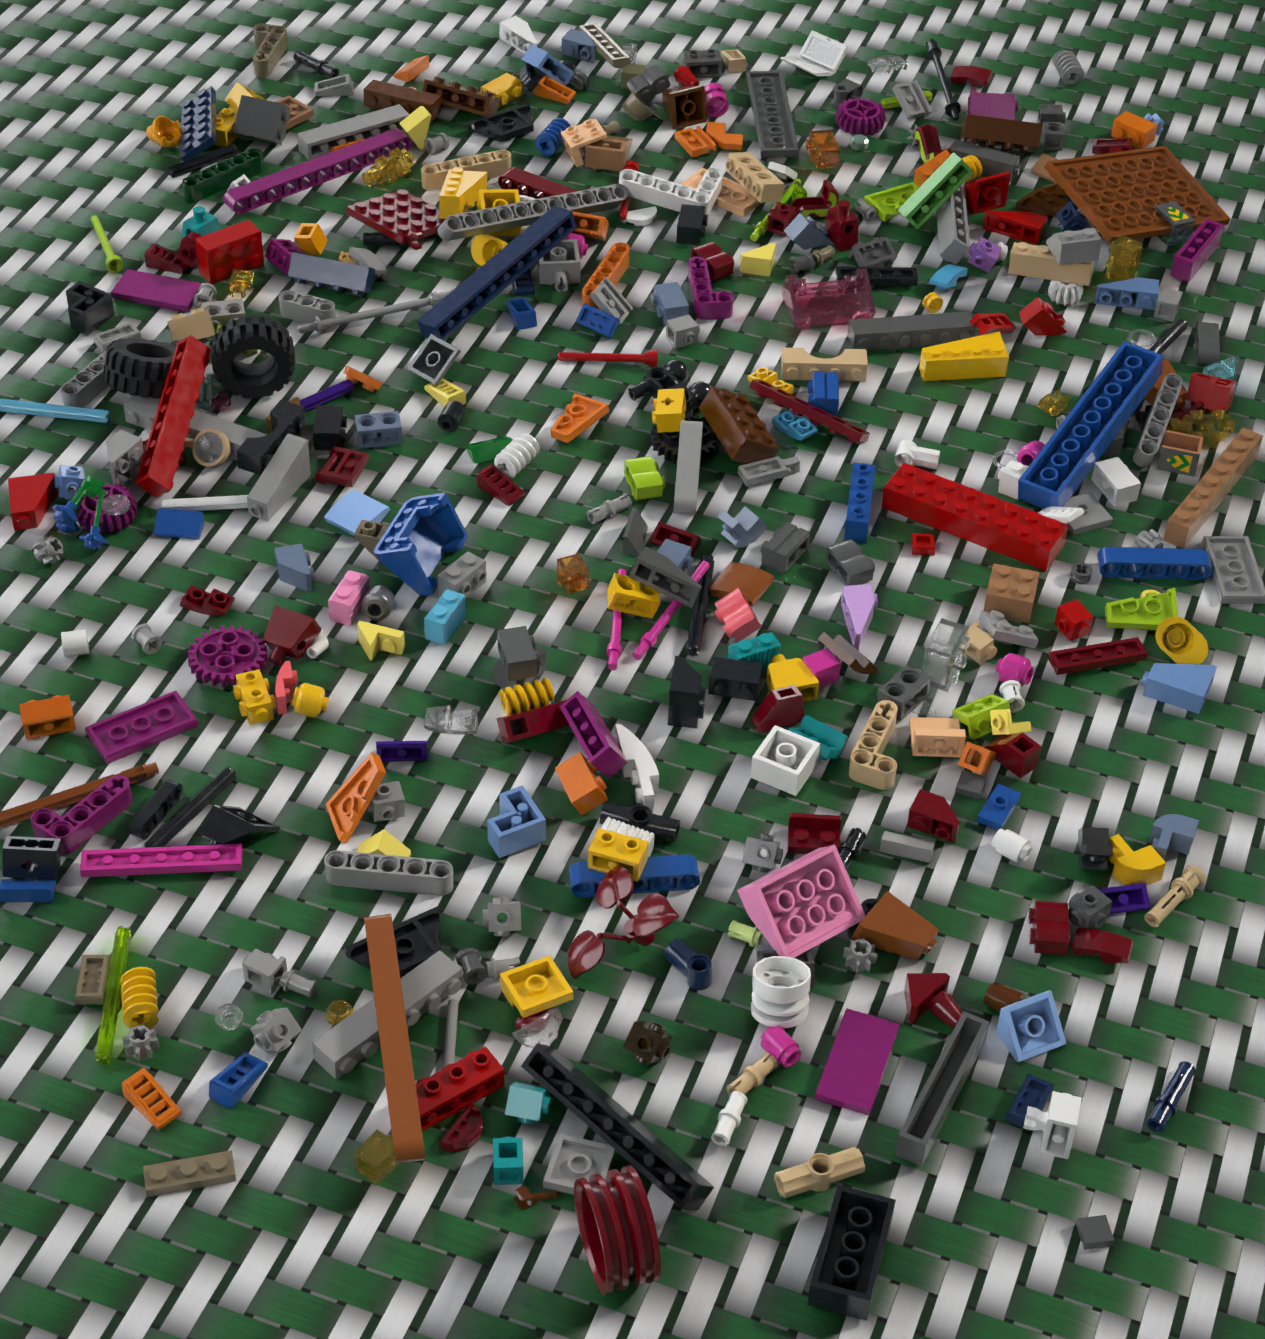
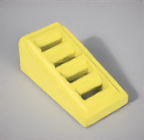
M444 379L437 386L432 383L424 386V389L443 407L451 401H458L462 405L466 404V392Z

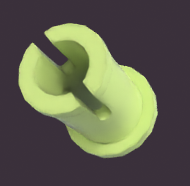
M735 920L729 926L728 931L731 932H728V937L748 942L751 947L761 944L763 934L757 926L751 927Z

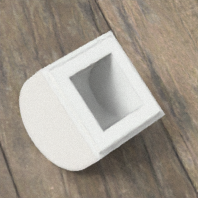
M86 629L61 632L64 657L89 654Z

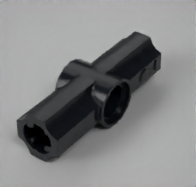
M606 802L602 807L600 824H603L607 817H610L616 821L619 820L621 823L624 822L630 826L634 825L635 828L639 827V829H644V831L648 830L649 833L653 832L655 838L676 842L681 822L680 820L652 814L651 809L645 805H636L628 808Z

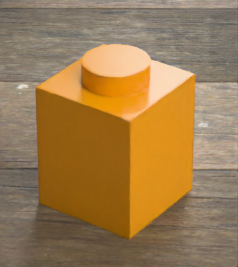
M301 223L294 236L299 248L307 255H321L328 242L321 227L316 223Z

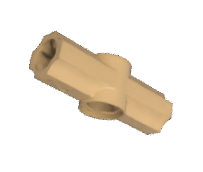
M855 1147L831 1155L816 1153L806 1163L776 1172L774 1180L777 1190L784 1199L809 1190L817 1192L826 1191L833 1182L865 1172L863 1155L859 1148L856 1149Z

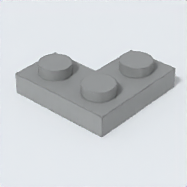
M982 610L979 620L992 636V639L1036 649L1039 640L1031 628L1024 625L1019 627L1012 626L1008 623L1004 614L999 611L992 610L987 612Z

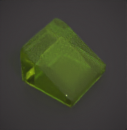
M799 181L794 182L792 202L796 198H804L808 195Z

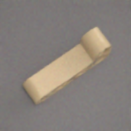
M882 700L876 704L850 757L849 777L856 782L881 790L891 789L894 786L896 777V761L891 757L882 755L896 725L898 707L894 702Z

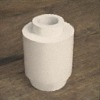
M999 829L991 843V846L996 849L997 853L1016 863H1020L1022 860L1026 861L1032 852L1030 840L1009 829Z

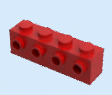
M486 1046L477 1051L470 1052L465 1058L454 1064L446 1065L441 1071L430 1077L422 1078L415 1084L422 1132L463 1110L470 1102L475 1103L505 1086L504 1068Z

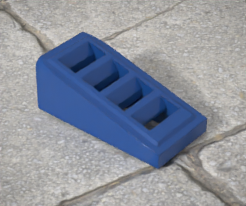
M524 297L505 302L507 310L518 330L537 326L536 312Z
M244 1052L209 1081V1098L231 1109L267 1069L268 1063Z

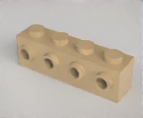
M1014 242L1010 253L1008 274L1089 286L1094 261L1059 265L1048 246Z

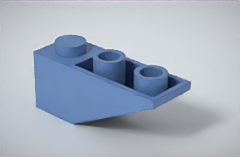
M1133 278L1097 285L1094 304L1155 311L1159 296V280Z

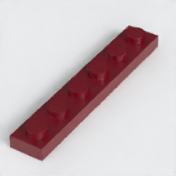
M761 379L751 381L749 388L755 391V395L765 399L768 397L773 400V404L779 407L786 406L792 409L791 412L797 416L802 417L804 415L809 417L811 423L819 426L823 424L828 427V431L837 435L841 433L847 436L846 439L855 444L865 442L869 438V432Z

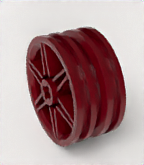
M629 1165L623 1167L621 1172L617 1169L609 1170L605 1180L598 1173L591 1175L589 1182L584 1177L577 1178L574 1182L577 1222L586 1259L599 1291L603 1295L610 1294L613 1291V1286L617 1291L625 1290L628 1287L629 1280L635 1286L644 1285L646 1279L651 1283L659 1281L661 1276V1255L656 1226L647 1194L636 1170Z

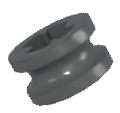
M1083 562L1073 564L1070 579L1076 584H1087L1091 579V566Z

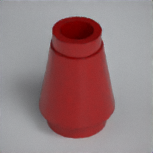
M681 65L675 70L674 77L676 82L684 86L700 84L687 66Z

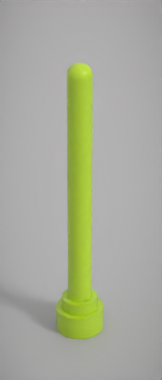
M93 215L91 222L107 256L105 261L106 267L112 273L120 272L123 268V262L118 255L114 254L99 218Z

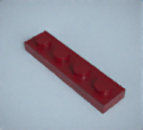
M1136 637L1049 652L1048 660L1056 675L1143 661L1146 660L1147 651L1140 639Z

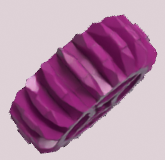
M849 99L839 104L836 111V122L845 133L849 132L851 135L862 134L864 136L867 134L873 135L883 129L886 122L885 108L881 104H877V101H871V99Z
M108 482L102 487V489L106 490L99 521L102 535L105 532L112 534L114 530L121 531L122 527H129V523L134 522V517L137 516V503L131 490H127L125 486L119 487L118 483L110 485ZM85 496L76 512L80 527L85 528V531L91 530V526L94 524L98 496L95 499Z

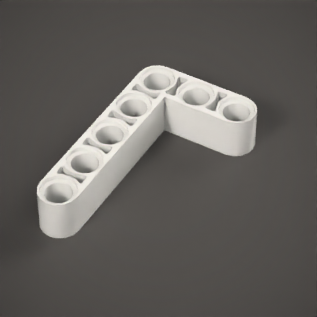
M716 167L706 170L697 189L631 169H624L619 175V184L626 187L628 197L680 212L682 204L705 206L706 215L709 214L721 191L723 171Z

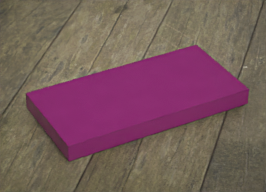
M127 269L112 289L111 294L113 299L189 312L194 305V296L198 293V288L202 283Z
M173 691L85 727V732L106 764H109L194 729L199 724L197 718L178 692Z
M846 1008L817 1087L815 1100L870 1116L900 1024Z

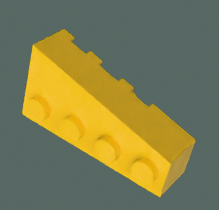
M462 168L449 170L439 197V219H446L450 215L468 212L469 208H473L475 202H477L479 190L487 189V172L463 171Z

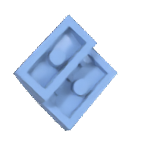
M352 490L338 500L324 518L326 522L354 536L361 520L380 523L390 508L356 490Z

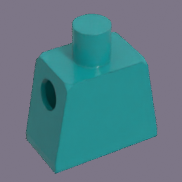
M202 206L194 207L193 216L183 222L182 238L193 231L204 236L221 230L217 217L206 212Z

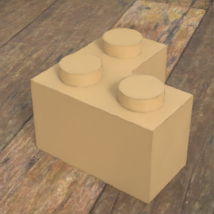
M204 307L190 310L191 315L185 317L183 313L171 316L172 320L167 321L173 341L183 340L190 335L199 340L216 334L209 310L204 311Z

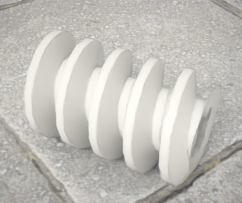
M521 433L496 455L494 464L509 479H513L540 452L539 444L531 435Z

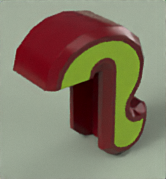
M929 124L916 128L914 132L915 142L920 144L919 152L924 164L944 150H947L951 155V148L941 149L937 129L934 125Z
M824 180L821 197L796 198L791 203V206L796 207L795 216L801 213L806 218L808 215H813L817 219H824L827 217L829 208L838 206L840 197L832 183Z

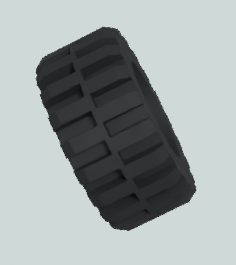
M251 314V317L243 315L239 316L237 320L233 318L227 322V326L222 325L212 339L211 358L215 378L225 390L228 391L230 389V393L236 396L240 394L243 398L248 399L249 397L259 399L264 395H267V397L274 394V391L279 392L282 390L284 384L287 385L290 382L291 376L295 372L296 362L292 337L289 336V331L285 327H281V323L276 320L271 321L270 317L263 316L261 318L258 315ZM251 349L263 350L271 354L266 361L258 364H245L235 359L240 353Z
M142 338L114 340L106 348L103 378L107 385H110L113 389H118L119 392L144 398L160 399L176 346Z

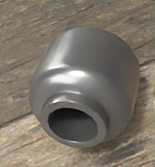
M374 586L366 592L362 600V611L372 620H383L391 613L395 604V598L387 587Z

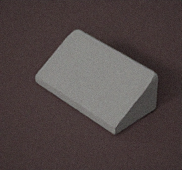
M884 831L879 852L930 863L935 842Z

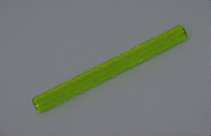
M119 926L115 933L94 1058L97 1063L104 1065L110 1062L121 1001L120 980L126 970L132 932L129 927L125 928L123 926Z

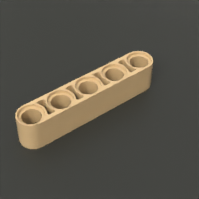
M497 150L424 165L421 168L422 188L429 191L442 189L448 171L453 168H462L463 171L487 172V179L500 177L511 168V153L507 150Z

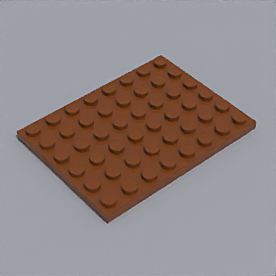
M1166 146L1047 161L1044 167L1108 243L1197 230L1205 219L1221 223L1224 226L1228 225L1231 220ZM1175 201L1195 221L1175 225L1156 205Z

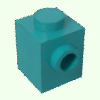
M514 1082L509 1088L505 1115L518 1117V1121L521 1123L535 1124V1121H540L544 1114L549 1113L551 1097L547 1096L548 1090L544 1087Z

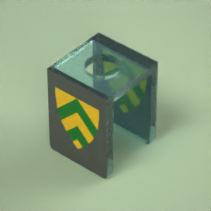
M1175 201L1156 205L1155 209L1173 226L1170 234L1158 237L1167 246L1187 242L1195 220Z

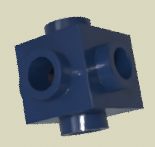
M1071 201L1056 213L1060 221L1058 226L1063 232L1083 230L1089 225L1085 218L1086 216Z

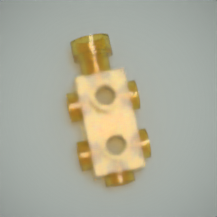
M397 147L388 153L389 157L380 156L374 160L376 164L362 174L364 183L369 187L377 183L379 185L384 182L390 184L398 179L397 175L401 174L402 177L412 172L411 167L414 166L413 155L406 151L405 148L399 150Z
M1203 410L1190 411V415L1183 416V420L1170 418L1167 430L1203 437V441L1204 438H1212L1213 442L1225 441V438L1231 436V432H1234L1235 421L1231 419V414H1225V410H1213L1211 414H1203ZM1192 423L1197 426L1196 431H1193ZM1213 423L1218 425L1217 431L1213 430Z

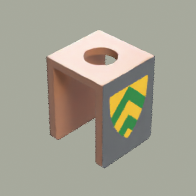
M1165 430L1157 469L1195 477L1203 437Z

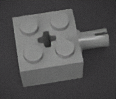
M577 239L562 240L537 261L540 284H555L558 292H561L560 287L565 292L568 289V284L580 283L581 262Z

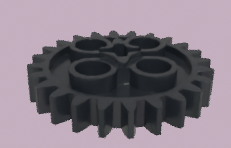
M688 412L685 415V421L703 422L701 463L702 458L709 460V455L715 456V451H719L721 442L705 417L699 418L698 413L695 416H691V413ZM653 425L650 436L653 451H658V456L664 455V460L673 458L672 463H675L678 460L680 432L658 433L657 425Z

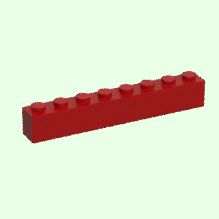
M192 335L177 342L135 481L136 485L154 497L168 493L173 487V478L179 467L180 455L184 450L185 437L189 433L190 420L194 415L195 403L200 395L199 389L204 381V372L210 361L211 349Z

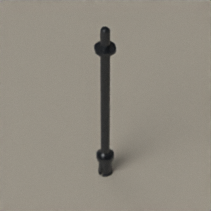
M930 39L926 42L927 55L934 62L947 101L945 113L952 117L954 121H957L961 112V105L953 99L940 60L942 55L941 49L938 47L937 41Z

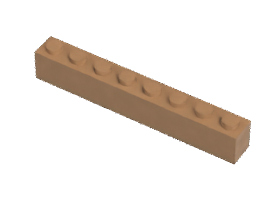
M1245 428L1240 430L1168 519L1163 541L1182 549L1187 546L1256 459L1263 435Z

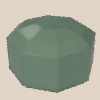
M856 134L851 137L850 146L856 151H864L869 146V139L862 134Z

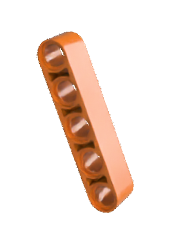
M619 242L612 245L582 289V306L585 303L600 310L589 295L606 277L609 278L614 286L617 285L629 267L630 247L628 244Z

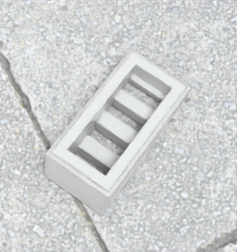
M1052 506L1043 509L1038 514L1066 524L1083 515L1084 510L1083 508Z

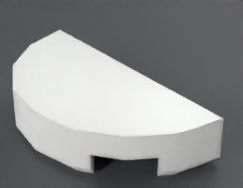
M655 206L628 211L627 218L621 221L623 223H626V221L634 223V226L649 225L653 219L657 218V208Z

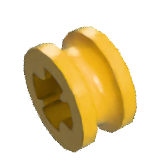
M931 292L925 296L922 305L928 312L936 313L941 309L943 299L937 293Z

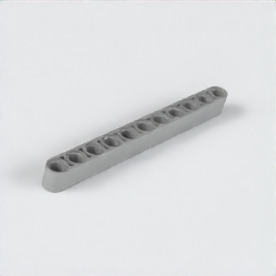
M613 184L448 216L438 227V234L443 240L451 241L532 225L554 205L584 214L614 209L628 197V191L622 184Z

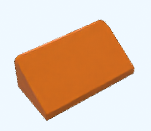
M426 55L412 60L396 72L393 77L410 82L429 67V56Z

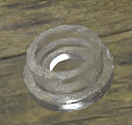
M224 1004L215 1015L216 1025L222 1030H234L242 1024L243 1012L234 1004Z

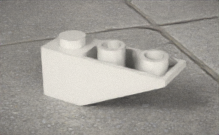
M514 16L500 22L499 35L501 40L523 53L527 52L531 44L537 47V41L526 21Z

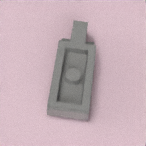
M777 456L741 465L738 467V474L747 487L800 472V460L797 456L788 459H780Z

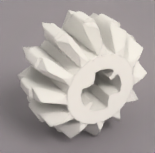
M1052 280L1048 287V296L1057 305L1063 304L1066 306L1069 304L1073 306L1074 303H1079L1083 294V285Z

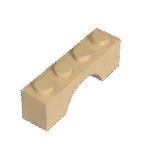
M782 347V380H812L814 372H824L825 374L832 372L838 374L839 381L866 382L868 369L866 349H845L837 357L823 359L808 354L804 348Z

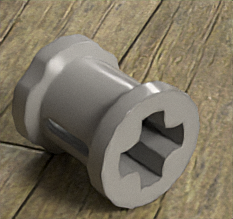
M441 132L434 138H426L424 140L426 151L433 155L440 149H448L449 139L446 134Z
M202 283L198 288V293L194 296V305L197 308H201L202 302H212V299L217 294L216 288L210 283Z
M148 624L137 625L132 631L131 639L135 643H140L142 650L146 654H154L161 648L163 643L161 637L153 634Z

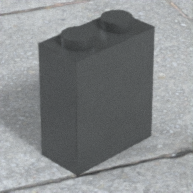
M241 95L233 133L245 138L282 145V141L286 136V124L290 119V108L281 103Z

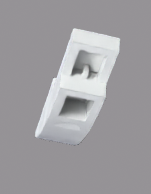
M615 724V735L612 736L627 760V763L622 767L624 778L630 777L632 785H636L635 798L637 804L641 803V805L649 807L653 812L654 793L659 792V772L656 764L644 744L630 730L621 724Z

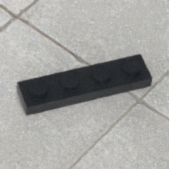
M836 266L837 285H882L886 287L918 285L916 268Z

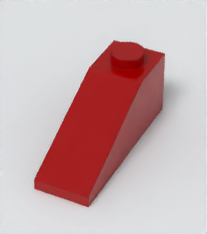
M986 210L982 229L1038 245L1046 234L1048 217L1033 212Z

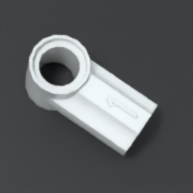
M903 440L898 445L894 462L898 467L906 463L937 470L940 451L917 447L913 441Z

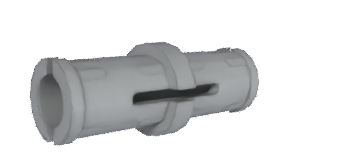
M623 494L614 500H606L599 507L587 511V517L592 524H596L608 517H615L616 513L632 506L629 496L627 497V494Z

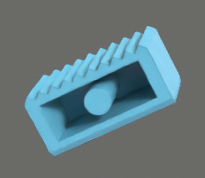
M449 589L443 592L423 619L425 621L424 634L427 640L442 645L447 644L455 630H457V627L466 618L464 594Z

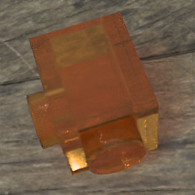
M579 553L557 559V581L560 586L563 585L568 594L589 588L590 570Z

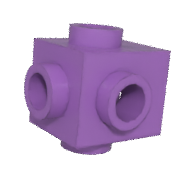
M980 237L977 243L973 242L968 251L970 256L967 262L989 273L997 261L1002 248Z

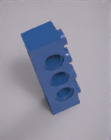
M853 463L844 541L851 539L858 543L867 542L876 465Z

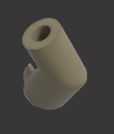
M612 121L602 126L606 135L611 133L616 135L620 132L621 125L617 121Z

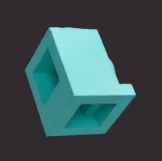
M507 1136L493 1138L494 1185L523 1184L522 1137L513 1138Z

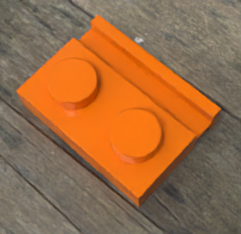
M697 126L694 130L688 128L675 132L676 141L691 157H698L709 153V150L716 151L717 144L700 126Z

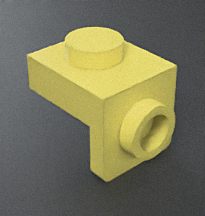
M1010 709L990 711L992 735H1009L1031 731L1030 721L1012 722Z

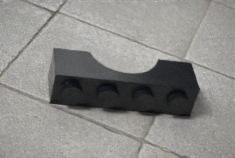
M280 400L270 412L273 432L263 437L247 438L236 450L238 468L261 475L286 435L289 433L296 436L301 429L305 428L307 418L305 417L304 406Z

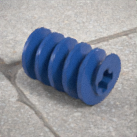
M555 118L537 136L535 144L542 155L552 156L564 144L561 132L571 126L568 121L563 118Z

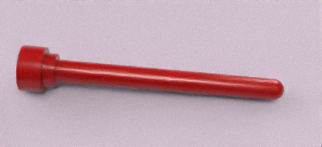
M629 160L624 164V169L639 172V165L636 161ZM627 197L621 203L619 213L621 220L627 218L630 197Z
M649 350L645 354L559 352L557 359L560 361L642 362L645 365H649V367H658V350Z

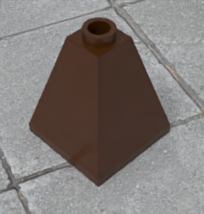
M704 85L674 87L662 90L663 106L673 130L707 122Z

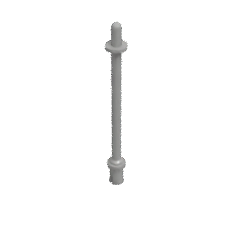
M454 289L440 293L435 291L431 292V295L427 298L320 320L318 316H315L314 322L299 325L297 330L299 333L316 330L318 335H321L324 328L429 305L433 307Z

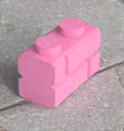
M351 570L347 571L344 579L341 580L328 600L330 620L348 626L352 625L362 609V600L370 589V578L368 575Z

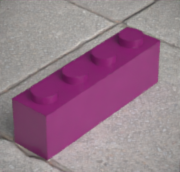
M1205 219L1174 256L1170 276L1180 281L1189 282L1220 245L1224 225Z
M579 691L559 706L589 761L608 779L627 763L598 710Z

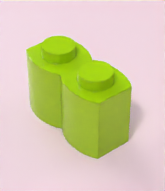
M651 456L625 460L624 475L635 500L662 497L666 483L664 476L659 474L658 463L654 462Z

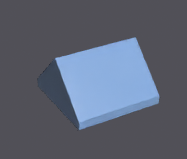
M1048 990L1001 1008L996 1033L1016 1062H1021L1066 1044L1052 991Z

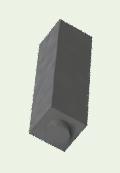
M956 139L950 146L951 154L954 152L960 158H965L968 155L977 157L982 165L983 175L993 176L1009 171L1011 173L1010 182H1012L1014 177L1020 173V156Z

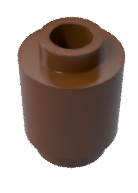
M991 983L986 991L983 1003L989 1005V1009L1000 1013L1001 1008L1024 1000V994L1001 983L998 985Z

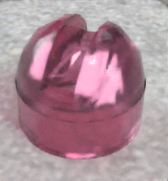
M223 391L214 395L212 399V406L216 410L222 411L231 405L230 397Z

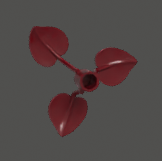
M621 866L614 867L600 882L596 891V900L605 909L612 908L617 903L618 907L630 918L624 925L626 936L598 933L595 936L590 930L579 934L572 942L568 952V968L571 976L577 979L580 975L589 972L600 963L605 954V943L601 939L620 940L628 944L635 941L641 946H648L653 942L656 932L679 918V915L663 895L655 893L641 901L637 908L638 915L634 916L622 903V900L628 898L633 891V878L625 868Z

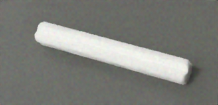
M248 495L162 500V508L188 511L248 508Z

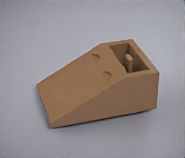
M607 136L604 139L586 145L585 167L606 169L613 172L622 171L633 139Z

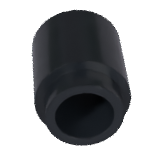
M458 401L447 403L438 417V425L447 432L457 430L465 415L464 406Z

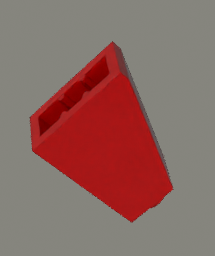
M54 473L8 478L10 511L14 531L38 528L58 493L57 488H54Z

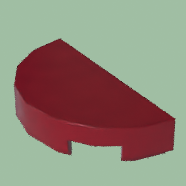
M470 1102L439 1141V1149L447 1152H461L472 1148L480 1140L483 1134V1118L479 1108L472 1102Z

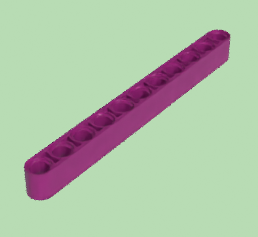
M396 128L230 189L224 194L223 201L236 214H242L405 153L411 148L412 139Z

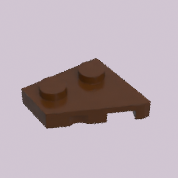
M1037 188L1017 201L1015 209L1057 217L1056 213L1069 202L1041 188Z

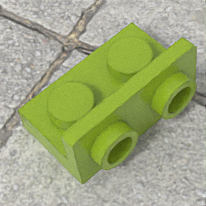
M990 694L952 710L953 718H957L959 722L967 725L969 737L976 739L992 732L990 711L1010 709V704L1008 700Z

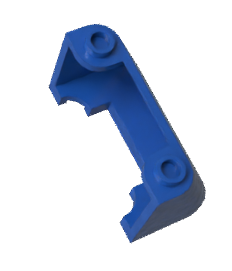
M446 492L417 496L407 500L402 505L376 545L374 553L382 564L417 594L430 596L435 593L438 587L437 579L430 577L443 554L445 552L461 550L469 536Z

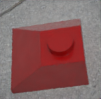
M1008 171L974 180L965 185L967 210L974 215L986 210L1005 207L1011 173Z

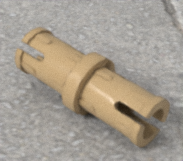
M765 1053L752 1066L745 1067L741 1076L727 1086L728 1094L730 1095L733 1091H738L745 1095L753 1087L757 1088L760 1086L763 1078L778 1067L775 1057L773 1055L770 1057V1053Z

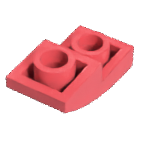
M290 661L284 662L276 680L275 694L278 715L287 714L286 703H291L294 685H298L297 671L291 669Z

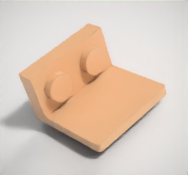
M588 119L580 125L570 126L561 132L566 152L576 167L584 165L582 157H584L583 146L607 137L606 132L596 119Z
M910 717L912 756L961 757L964 750L966 733L965 729H960L959 719Z

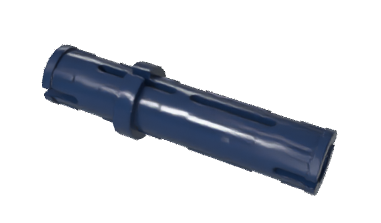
M1186 1061L1180 1062L1163 1095L1157 1097L1154 1103L1155 1109L1146 1122L1148 1128L1152 1131L1162 1132L1170 1116L1175 1115L1178 1109L1177 1103L1185 1092L1191 1078L1196 1073V1068L1191 1063Z

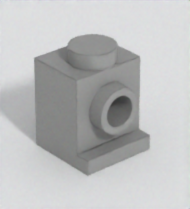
M258 949L247 954L242 963L245 981L270 994L279 986L284 971H287L286 958L281 956L279 959H276L272 954L264 953Z

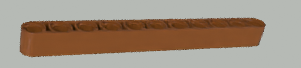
M392 915L364 917L395 1162L400 1164L426 1160Z

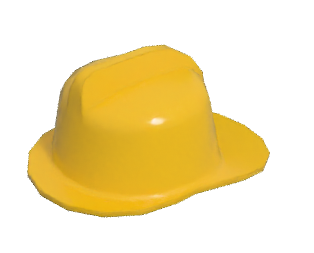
M488 234L477 235L471 244L472 257L477 264L483 266L507 246L508 243Z
M1172 616L1164 619L1158 625L1155 634L1156 642L1161 650L1175 663L1201 664L1204 662L1209 649L1207 640L1187 620L1182 617Z

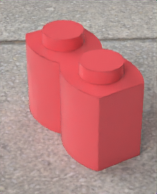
M739 588L715 602L717 610L714 613L721 623L725 622L726 625L722 627L729 638L734 636L737 642L762 627L749 602Z

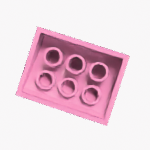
M835 845L816 849L737 890L748 916L779 956L795 958L861 922L865 917V913Z

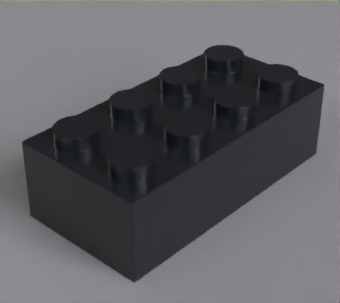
M837 1185L811 1279L807 1305L867 1321L892 1224L895 1199Z

